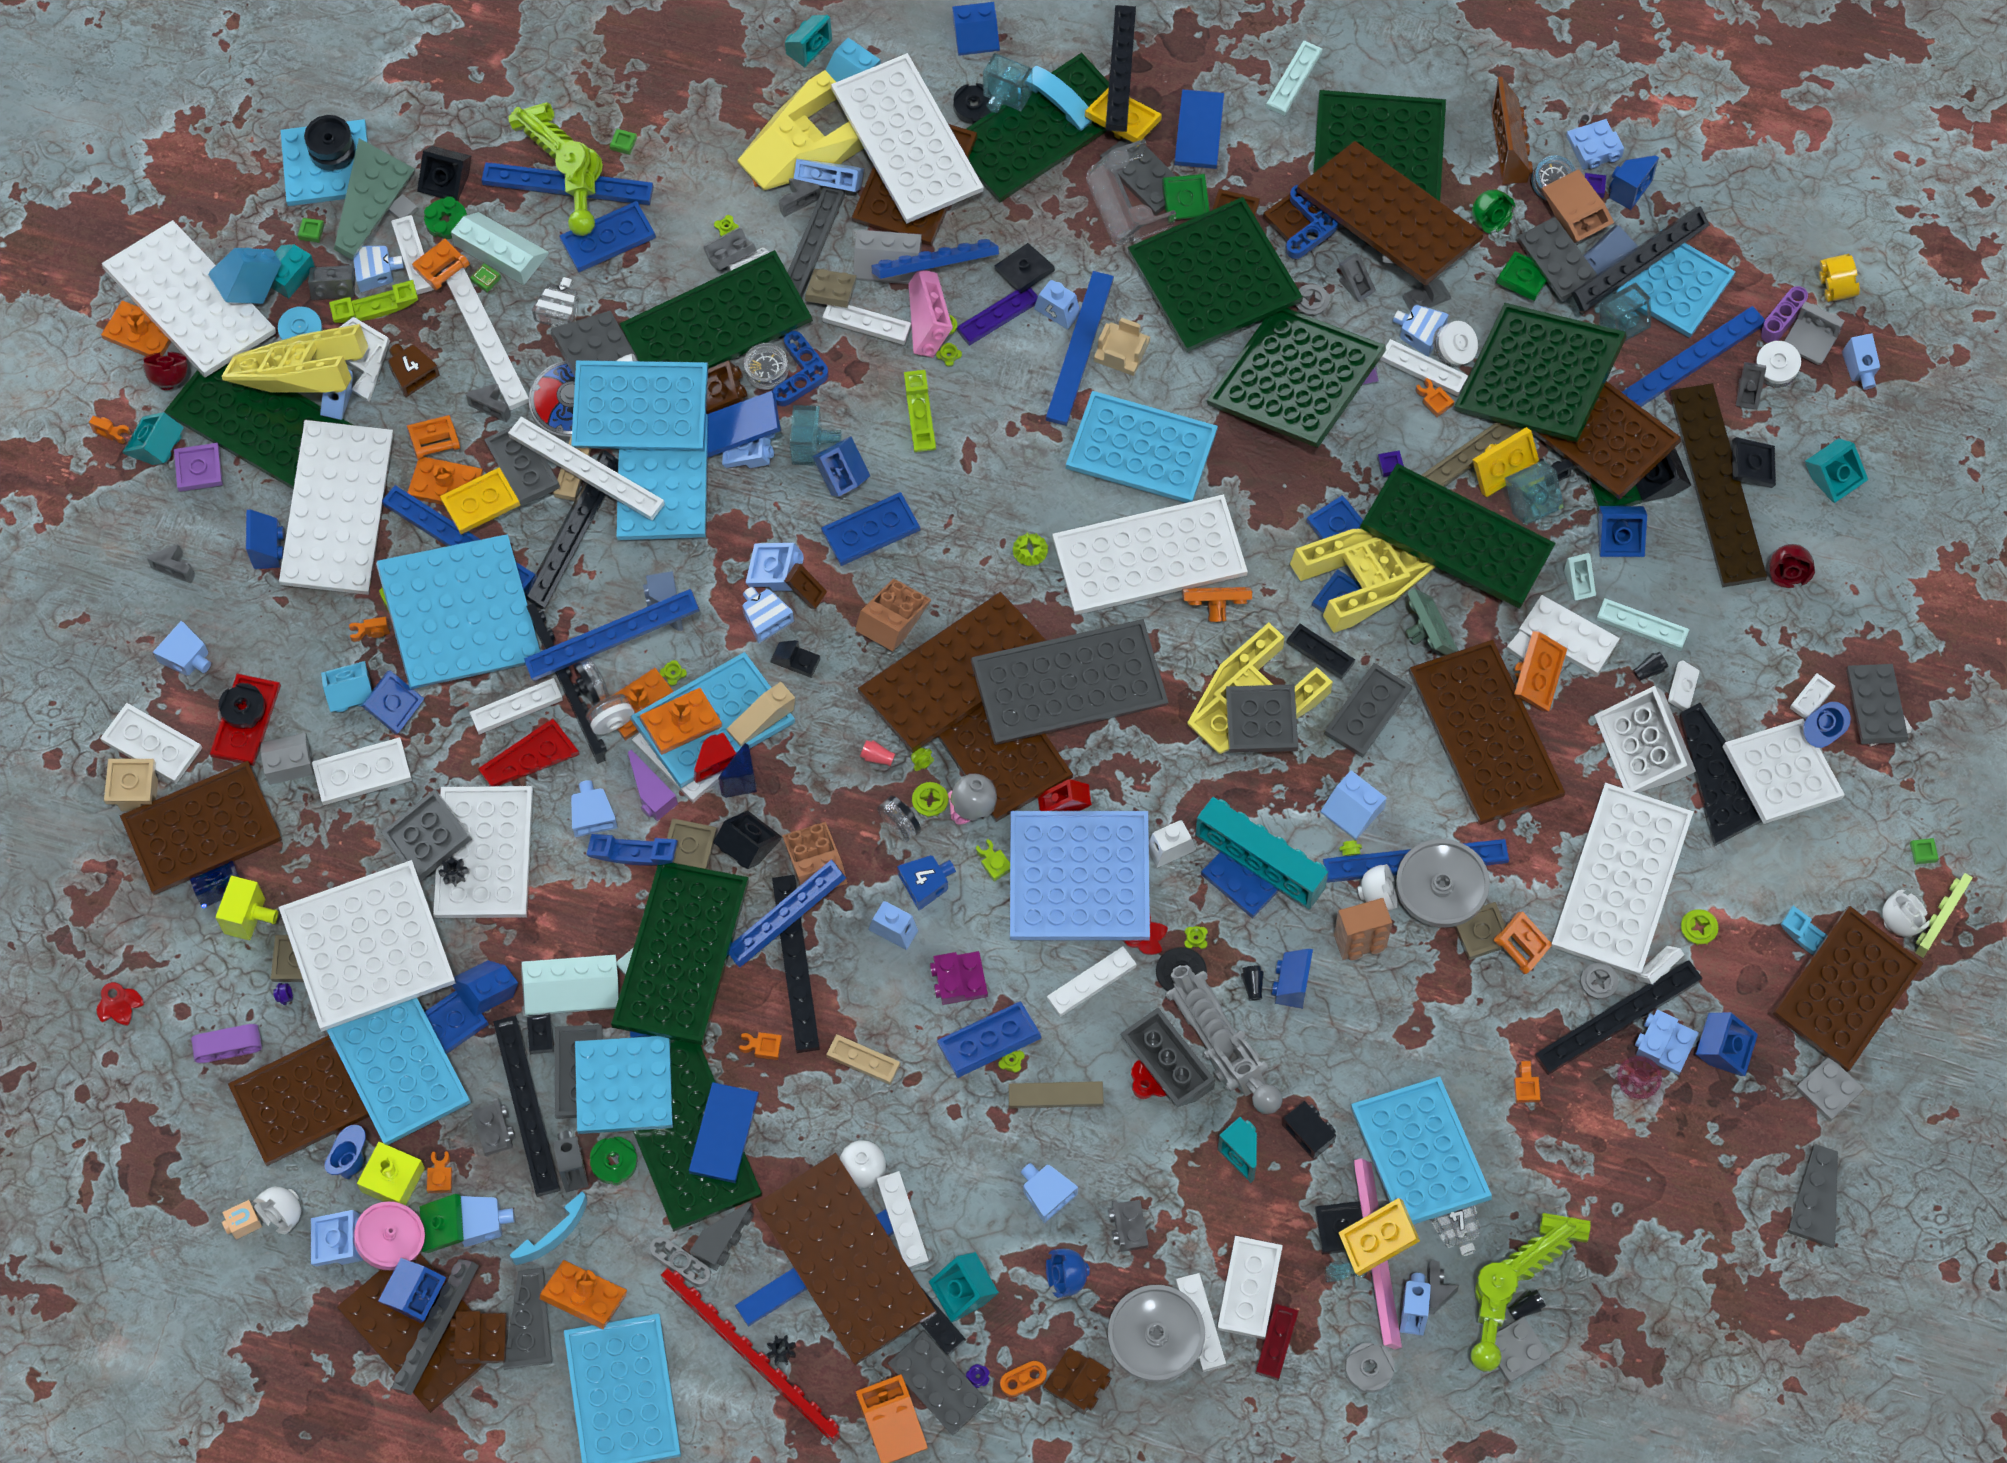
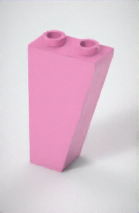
M921 270L916 271L909 282L914 354L933 358L953 327L937 273Z

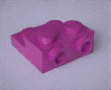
M979 951L960 955L952 952L933 956L934 962L930 963L932 977L937 976L938 984H934L936 998H941L942 1005L988 997Z

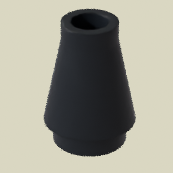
M1660 652L1651 653L1637 668L1633 669V673L1641 681L1665 672L1664 669L1668 667V664Z
M1259 965L1242 968L1243 973L1241 977L1248 994V1000H1261L1264 971H1261V966Z
M1536 1289L1532 1292L1529 1290L1508 1309L1514 1320H1517L1521 1317L1542 1312L1541 1309L1546 1307Z

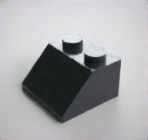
M430 146L423 150L417 192L444 199L446 197H453L456 201H459L469 176L472 156L435 146Z
M1676 448L1636 484L1642 501L1646 502L1672 497L1691 486Z
M747 810L725 820L713 843L723 853L734 858L740 866L750 869L760 864L779 843L782 836Z

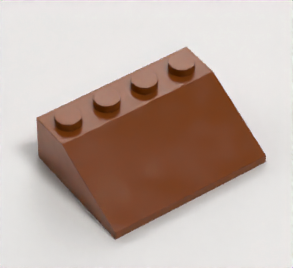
M1498 77L1491 113L1502 184L1528 183L1529 174L1533 173L1532 161H1528L1530 146L1529 143L1525 142L1527 126L1522 123V120H1524V108L1520 107L1519 98L1504 78Z

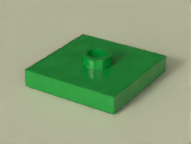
M1205 174L1164 177L1162 179L1167 221L1193 219L1210 211Z
M1515 251L1498 276L1496 283L1535 301L1547 281L1530 258Z
M453 1194L419 1206L420 1220L425 1232L422 1252L431 1253L464 1241L461 1195Z

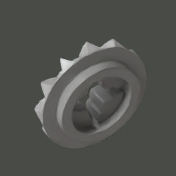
M1315 284L1302 286L1299 291L1303 296V301L1295 304L1299 312H1304L1307 316L1309 314L1317 316L1321 312L1324 313L1329 305L1327 291ZM1315 295V302L1313 303V305L1309 306L1308 300H1310L1311 297Z
M1594 963L1586 967L1580 980L1582 990H1585L1589 997L1593 996L1598 1000L1609 998L1618 987L1616 972L1613 968L1603 963ZM1595 975L1600 980L1606 979L1603 982V988L1599 984H1593L1596 980Z

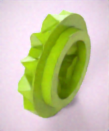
M1027 532L1023 536H1018L1017 540L1013 543L1015 559L1026 566L1040 564L1048 554V545L1045 539L1038 536L1037 533L1029 534ZM1028 543H1030L1032 547H1036L1033 549L1032 555L1030 554L1029 550L1026 549Z
M934 782L923 783L913 792V808L917 810L919 815H925L927 818L938 816L947 807L948 793L940 784ZM930 793H932L933 799L936 802H932V805L928 807L927 801L924 799H928Z
M1702 909L1688 912L1683 917L1680 925L1682 935L1687 938L1688 942L1696 943L1697 946L1700 944L1707 945L1715 939L1718 933L1716 918L1710 912ZM1696 923L1700 926H1706L1703 928V935L1699 930H1692L1695 928Z

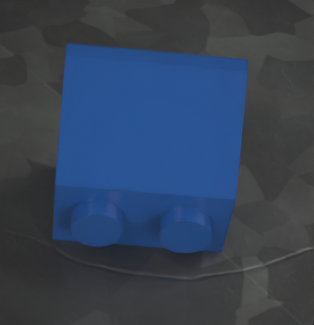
M994 2L952 7L958 56L1000 51Z
M1654 155L1626 160L1621 167L1617 166L1612 174L1614 179L1609 186V189H1611L1609 198L1632 210L1653 181L1659 157Z
M1599 506L1598 535L1600 557H1645L1647 512L1644 506Z
M251 509L246 510V551L253 568H281V559H283L284 553L281 540L285 537L284 527L280 526L278 519Z
M1313 949L1285 952L1283 961L1278 960L1276 974H1280L1279 982L1274 981L1272 995L1276 996L1275 1004L1303 1009Z
M487 960L455 976L456 984L452 986L473 1015L477 1016L513 998L518 982L505 965Z
M1731 1012L1709 1013L1696 1055L1710 1066L1739 1076H1745L1758 1034Z

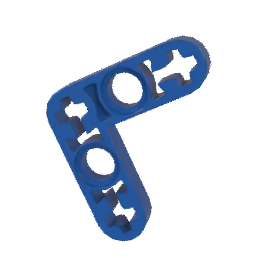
M1298 185L1291 189L1290 201L1311 223L1287 241L1286 253L1293 259L1303 257L1334 234L1338 227V221L1321 209L1318 213L1314 214L1308 211L1309 207L1316 205L1305 197H1296V194L1301 195L1297 192ZM1324 222H1326V223L1332 222V226H1330V225H1326V226H1325V225H1324ZM1314 232L1318 237L1311 240L1306 237V234ZM1300 245L1299 250L1296 248L1292 250V246L1298 247Z
M797 331L787 333L784 337V344L786 350L802 370L773 389L778 406L791 404L828 379L827 365L804 336ZM790 340H798V346L800 349L797 350V346L794 343H790ZM805 353L812 355L810 361H802L800 357ZM815 371L822 372V375L815 374ZM798 380H803L807 384L803 388H797L795 383ZM779 393L786 394V398L779 397Z

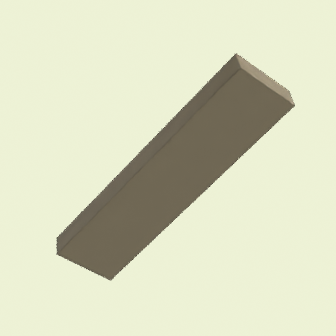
M1103 1081L1009 1084V1109L1099 1107L1104 1104Z

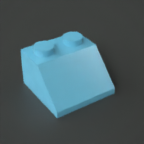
M847 38L834 51L826 71L838 82L880 65L881 62L878 57L850 38Z
M365 661L321 673L323 689L330 712H343L351 706H361L373 691Z

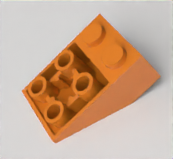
M902 1374L856 1391L859 1406L881 1463H891L928 1449Z

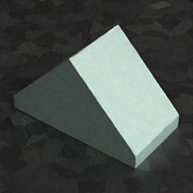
M1586 553L1567 558L1564 575L1573 599L1576 601L1596 596L1590 554Z

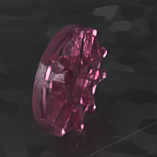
M1634 1056L1621 1064L1617 1080L1621 1091L1627 1094L1629 1098L1648 1099L1659 1090L1662 1083V1074L1658 1065L1651 1059L1643 1056ZM1633 1061V1068L1626 1066ZM1637 1061H1643L1642 1068H1637ZM1646 1062L1653 1068L1646 1070ZM1622 1070L1631 1073V1075L1622 1074ZM1657 1072V1077H1649V1074ZM1622 1079L1628 1080V1082L1624 1085ZM1650 1082H1657L1655 1089ZM1631 1084L1635 1086L1632 1092L1627 1089ZM1644 1086H1647L1651 1092L1646 1093ZM1638 1088L1640 1089L1642 1095L1635 1094Z

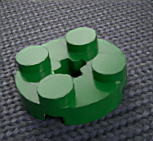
M453 197L439 199L424 210V222L427 231L436 238L437 236L443 237V239H452L451 231L463 216H467L464 206ZM443 216H450V221L448 222L445 220L441 221Z
M622 1137L604 1138L598 1141L591 1150L590 1166L592 1172L603 1183L614 1186L621 1185L634 1174L637 1168L638 1158L635 1149L628 1140ZM619 1156V1163L617 1165H609V1157Z

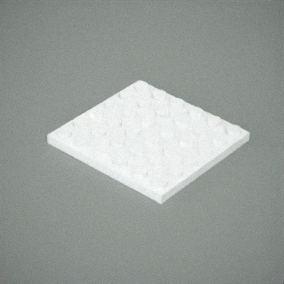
M412 860L279 907L321 1032L456 984Z

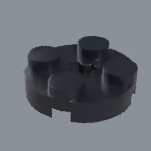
M976 83V86L963 85L954 94L953 110L965 122L974 124L995 110L994 94L990 88L983 84ZM970 101H978L977 106H971Z
M247 683L236 684V687L230 690L228 688L222 693L218 707L223 720L230 726L252 728L264 714L265 701L257 687ZM245 701L247 707L243 710H239V708L236 705L242 704V702Z

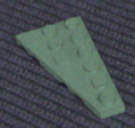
M359 138L335 241V251L352 260L413 176L415 168Z

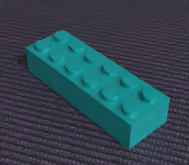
M1212 797L1198 815L1195 833L1197 837L1309 910L1325 890L1328 871L1323 864L1317 861L1313 862L1307 858L1303 851L1293 849L1283 838L1270 834L1263 825H1256L1249 820L1246 814L1236 812L1230 808L1226 801Z

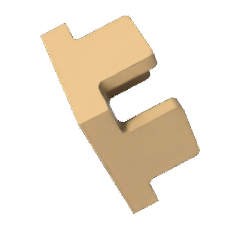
M1120 318L1119 325L1111 322L1110 324L1106 323L1098 339V349L1094 356V362L1134 376L1150 343V336L1141 333L1140 324L1124 318Z
M108 759L104 795L105 804H116L121 811H131L143 806V804H152V800L157 799L158 789L155 760Z

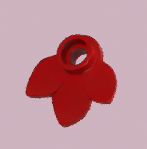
M1150 916V940L1123 941L1129 947L1138 948L1143 954L1156 955L1162 952L1159 941L1166 935L1168 927L1160 923L1151 922Z
M110 982L102 988V1000L97 1005L96 1010L101 1022H105L112 1017L117 1023L128 1026L132 1016L131 1008L141 1007L144 1005L140 994L134 989H124L119 983ZM110 990H116L117 996L111 998L108 996Z
M1140 1060L1136 1061L1131 1069V1076L1134 1080L1132 1090L1135 1096L1140 1099H1148L1152 1095L1158 1097L1167 1096Z

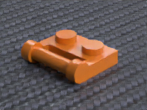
M443 239L412 263L413 269L434 290L442 287L441 284L460 269H465L470 265L467 258L461 255L446 239ZM454 260L456 261L454 264H452L449 268H447L437 277H434L437 273H439L442 269H444Z
M450 415L407 425L417 459L424 458V455L452 448L453 450L460 449ZM450 438L448 441L421 447L422 444Z
M1523 911L1518 912L1504 930L1494 938V942L1498 946H1502L1520 966L1519 969L1523 974L1529 973L1552 946V943ZM1511 936L1530 956L1528 960L1508 940Z

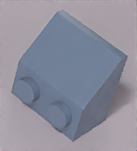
M673 571L646 576L647 584H644L643 588L647 607L677 595ZM681 619L668 624L678 631L683 630Z

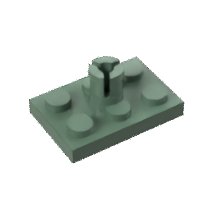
M1415 588L1407 592L1410 598L1409 605L1414 612H1417L1420 618L1417 624L1406 629L1408 637H1413L1411 641L1416 645L1421 640L1429 637L1427 641L1430 647L1441 652V654L1448 655L1459 651L1433 598Z

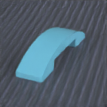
M1035 66L1021 78V81L1035 93L1039 91L1066 114V119L1078 130L1082 131L1093 122L1085 117V110L1088 108L1086 103L1068 85L1049 71Z
M1793 905L1782 921L1781 926L1794 941L1813 955L1827 935L1810 923L1812 919Z
M580 1192L564 1207L568 1216L538 1243L533 1245L527 1239L510 1254L512 1262L515 1265L533 1261L560 1245L575 1229L585 1211L588 1202L585 1194Z

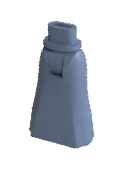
M1615 225L1583 256L1594 271L1599 274L1638 246L1619 225Z

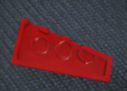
M552 718L479 767L478 770L489 786L494 787L580 754Z

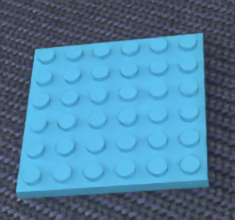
M508 534L377 561V569L410 689L526 665L524 658L540 652L531 616L526 608L528 605Z

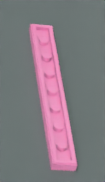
M1361 1158L1354 1160L1362 1216L1364 1218L1377 1211L1379 1205L1372 1163ZM1387 1260L1371 1269L1383 1344L1395 1350L1402 1348Z

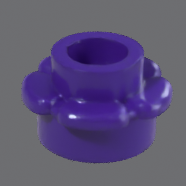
M278 983L276 989L273 990L276 1002L287 1005V1002L293 1000L292 989L288 983Z
M975 1364L967 1371L966 1378L975 1388H980V1386L988 1384L990 1373L985 1366Z

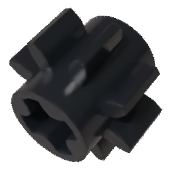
M451 856L450 860L441 862L443 869L438 870L440 876L444 877L443 882L445 885L450 882L456 887L457 883L466 881L464 874L469 871L466 866H463L462 858L457 861Z
M775 1335V1341L767 1343V1347L772 1350L767 1353L768 1359L774 1357L776 1366L779 1362H784L787 1366L789 1358L796 1357V1354L791 1351L796 1347L795 1342L788 1343V1335H785L784 1338H778ZM782 1347H785L786 1352L782 1351L781 1354L777 1353V1349L781 1350Z

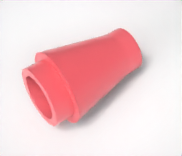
M866 740L860 757L864 758L867 762L891 766L895 753L890 752L874 740L872 742Z

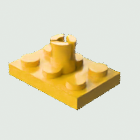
M1109 88L1085 110L1086 118L1105 128ZM1129 97L1127 132H1112H1114V136L1117 139H1120V136H1122L1123 139L1125 138L1138 144L1161 121L1162 114Z
M1526 427L1499 444H1490L1484 453L1472 459L1481 493L1488 497L1537 468L1539 458L1530 429Z
M500 467L440 496L460 535L520 506L517 496Z
M1400 1198L1338 1232L1354 1272L1359 1276L1420 1242L1406 1206Z

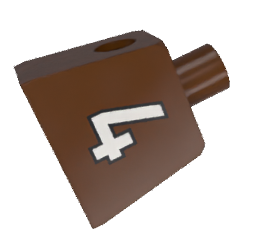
M395 344L389 349L390 354L393 356L388 360L389 367L405 398L440 376L436 363L415 345H410L403 349L400 344Z

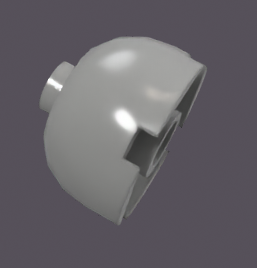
M968 774L960 778L955 783L950 798L954 811L962 818L972 821L981 817H989L994 811L997 801L996 788L990 779L980 774Z

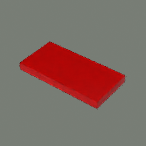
M237 673L232 688L236 687V684L247 683L257 687L264 698L265 711L261 719L252 728L232 727L221 718L210 756L237 763L248 761L251 766H255L261 742H263L281 684L280 682ZM243 701L242 704L236 705L239 708V710H243L247 707L245 701Z

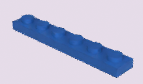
M981 239L975 244L962 243L956 248L943 247L932 253L923 251L918 253L917 256H900L898 260H880L878 264L871 265L872 274L882 279L999 254V247L989 239Z
M832 859L731 944L729 955L739 967L743 966L846 879V876Z

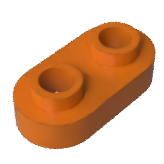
M1031 1361L1005 1373L1000 1381L1002 1392L1008 1397H1017L1041 1386L1047 1377L1046 1368L1041 1362ZM1037 1372L1039 1377L1033 1379L1030 1377V1374ZM1010 1382H1015L1017 1384V1387L1015 1389H1010L1008 1387V1384Z

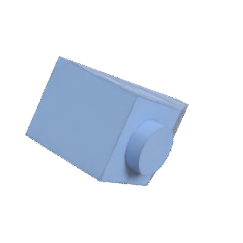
M796 159L794 179L856 192L861 190L864 168Z

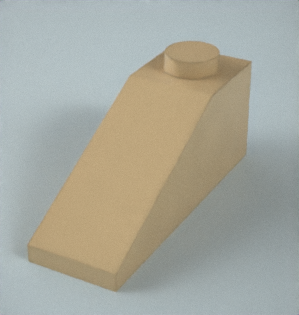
M779 682L763 693L726 731L741 747L794 711L795 697L782 682Z

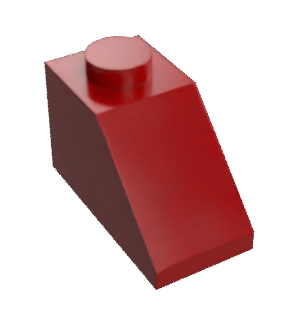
M724 732L718 735H711L703 742L694 768L695 783L736 764L737 753Z
M1068 779L1046 790L1038 798L1039 811H1081L1091 806L1089 784Z

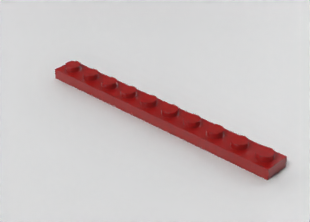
M667 1268L661 1274L662 1281L832 1444L840 1438L838 1431L840 1427L830 1417L825 1419L820 1414L822 1412L821 1408L815 1402L811 1401L809 1403L804 1399V1392L795 1384L791 1386L786 1381L787 1376L779 1368L774 1370L769 1365L770 1360L762 1352L757 1354L751 1348L753 1344L744 1335L740 1338L734 1332L736 1328L729 1320L723 1321L717 1316L719 1314L718 1310L710 1303L706 1305L701 1300V1294L694 1287L689 1289L684 1284L685 1279L677 1271L672 1273Z

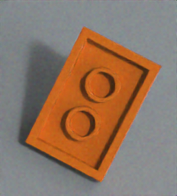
M123 300L101 334L104 340L144 356L159 352L160 356H163L171 344V341L138 306Z
M424 457L417 461L407 493L420 501L443 505L440 498L441 495L482 476L484 471L482 468Z
M1250 587L1182 589V598L1189 605H1202V601H1208V621L1221 622L1226 621V600H1232L1233 604H1246L1247 600H1252V590Z
M1532 631L1524 662H1518L1515 666L1514 671H1521V673H1515L1518 683L1514 695L1541 711H1549L1567 648L1540 631Z
M653 668L601 702L599 706L604 711L612 706L628 703L632 706L635 714L674 691L658 670ZM631 720L617 729L625 741L639 732Z
M701 688L695 689L640 715V721L661 755L722 727V722Z
M563 1260L540 1293V1300L604 1330L626 1297L627 1290L596 1276L590 1270L586 1271Z

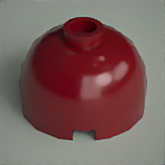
M159 352L150 354L143 359V369L146 378L151 384L160 387L162 390H172L174 386L183 382L186 377L188 362L186 356L181 353L168 352V356H160Z
M1788 544L1779 547L1773 553L1769 562L1772 580L1780 587L1794 588L1793 584L1799 583L1803 586L1815 574L1813 557L1801 545Z

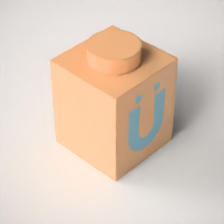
M249 1200L222 1212L226 1219L222 1221L227 1234L232 1233L236 1240L262 1228L254 1207Z

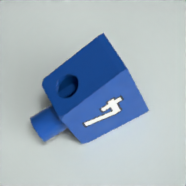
M931 855L897 866L898 876L918 911L948 890L946 877L956 872L950 860L938 865L934 856Z

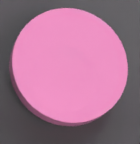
M380 1202L370 1206L360 1215L354 1230V1244L358 1254L369 1265L382 1270H395L400 1258L413 1262L420 1254L425 1238L424 1227L419 1216L411 1208L397 1202Z

